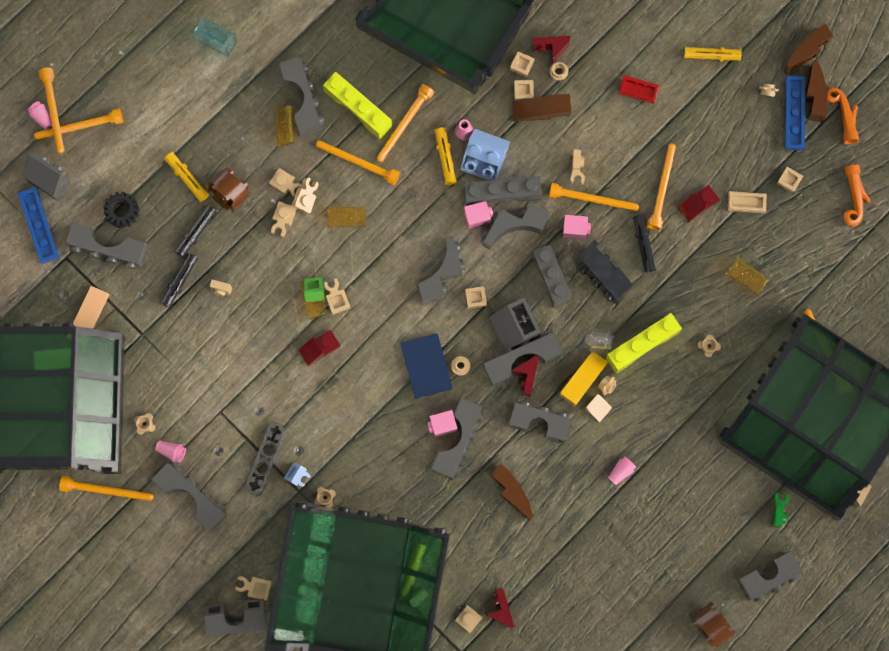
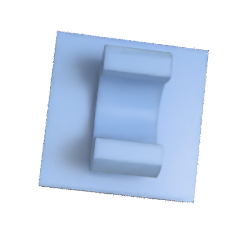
M294 462L284 479L291 484L304 487L305 484L301 482V478L303 476L310 478V475L306 472V468Z

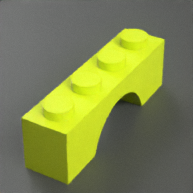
M337 72L324 83V92L336 103L345 106L354 113L379 140L392 127V120Z
M670 313L607 354L606 360L617 374L651 349L665 343L680 333L682 328L672 313Z

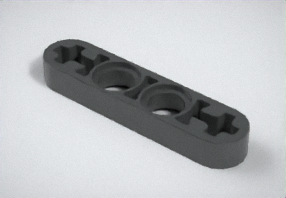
M272 423L266 430L246 482V489L252 495L262 493L285 435L284 427L280 423ZM279 427L281 434H277L274 439L278 443L275 444L272 441H267L268 437L270 439L273 437L271 429ZM269 444L273 445V454L266 455L263 451L264 447ZM259 463L267 464L268 468L265 473L257 471L256 468ZM254 473L259 477H264L263 481L261 479L258 481L260 488L252 491L250 484H254L257 479L253 477Z

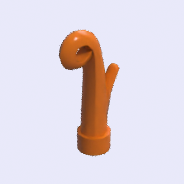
M836 87L828 88L827 101L831 103L839 101L844 144L857 143L859 137L855 123L858 106L855 105L851 112L845 94Z
M859 165L844 167V171L850 186L854 210H847L844 213V221L849 226H857L863 217V199L867 203L870 202V199L860 179ZM850 215L855 217L854 220L850 218Z

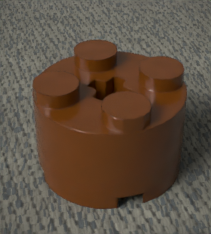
M226 167L224 170H220L206 185V190L208 193L212 191L214 194L212 198L226 210L231 208V212H234L249 196L247 190L249 185L242 179L238 180L234 176V172Z
M710 602L693 615L694 620L692 623L699 631L704 630L707 634L704 638L711 647L716 645L718 648L735 635L736 632L728 630L731 627L718 609L712 610L711 606L714 604Z

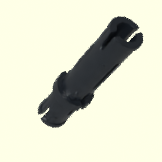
M208 205L188 233L183 235V240L174 250L176 254L182 258L185 257L192 245L197 243V238L214 214L217 213L216 210Z
M637 215L633 217L636 229L635 238H638L644 272H653L656 268L649 240L650 231L647 230L645 215Z
M187 253L173 281L167 285L168 289L160 301L162 305L171 308L176 296L181 293V288L196 261H198L196 256Z

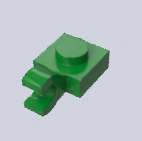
M775 493L772 527L780 528L786 523L787 512H784V505L790 500L789 494L785 495L784 501H780L778 498L779 493Z

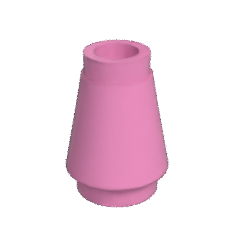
M38 101L27 109L29 116L45 130L52 127L51 117L44 104Z
M465 119L461 120L455 128V134L461 140L470 139L474 131L470 122Z
M159 440L155 451L174 463H180L185 456L186 448L182 444Z
M626 456L623 459L620 458L608 478L617 485L635 472L636 466Z

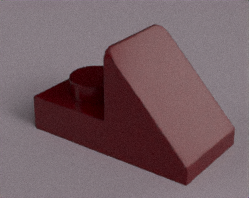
M570 36L533 38L532 49L538 53H545L551 50L553 64L570 45L571 38Z
M708 185L698 193H693L678 209L690 223L718 203L720 199Z
M329 330L316 339L314 337L311 338L298 351L309 367L339 349L341 345L333 332Z
M537 356L512 370V374L527 377L526 379L523 378L520 390H524L523 396H531L539 360Z
M504 589L496 590V595L493 596L495 606H500L501 610L486 614V616L509 628H513L515 626Z

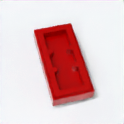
M624 75L618 94L654 104L660 85Z

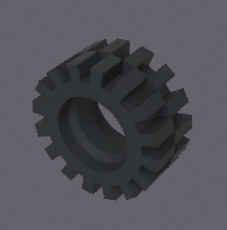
M122 191L120 194L115 192L114 196L112 194L109 195L110 199H106V205H103L105 210L103 212L107 220L117 228L119 226L121 228H125V226L130 227L131 223H135V219L139 217L138 212H140L137 201L131 194H126ZM120 203L128 205V213L125 216H117L114 212L115 207Z

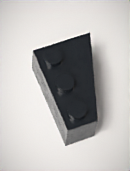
M594 240L578 255L576 268L582 275L586 274L590 278V283L596 289L600 288L604 292L603 296L609 302L613 301L616 304L632 289L633 284L619 267L616 268L609 261L610 257L607 253L603 255L596 246L599 244Z

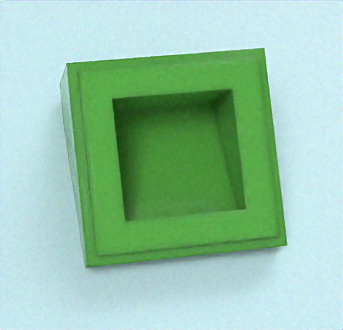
M323 278L303 279L305 301H323Z

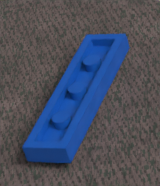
M786 76L785 150L803 151L805 149V76Z
M34 187L18 193L40 263L45 264L59 259L60 256L37 188Z

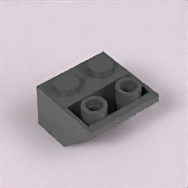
M30 153L22 175L27 182L55 200L59 199L70 183L63 168L55 163L52 166L48 159L39 153L38 155Z
M525 298L505 306L489 317L504 351L509 348H515L527 340H533L541 334Z

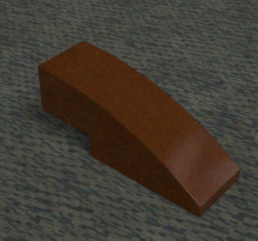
M826 24L813 31L797 47L784 69L785 74L818 57L821 52L820 47L829 43L833 37Z
M814 60L810 66L805 91V101L811 102L807 120L822 123L827 113V89L822 69L818 61Z
M570 94L542 96L512 103L514 122L551 120V117L571 115Z
M501 463L491 475V478L505 489L500 496L526 519L531 521L533 514L523 489L511 472Z

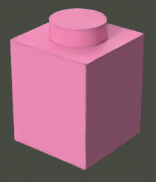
M486 201L464 207V214L469 229L491 224L493 211L491 206H487Z
M565 215L562 238L585 240L586 235L590 234L591 223H588V217Z
M452 410L430 416V421L427 422L429 432L434 433L435 437L457 431Z

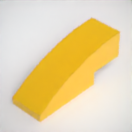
M592 351L559 396L575 407L607 365L608 361Z

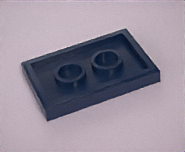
M438 333L401 343L415 399L453 389Z

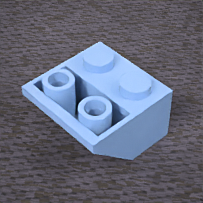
M475 129L469 139L460 170L488 181L496 180L510 141Z

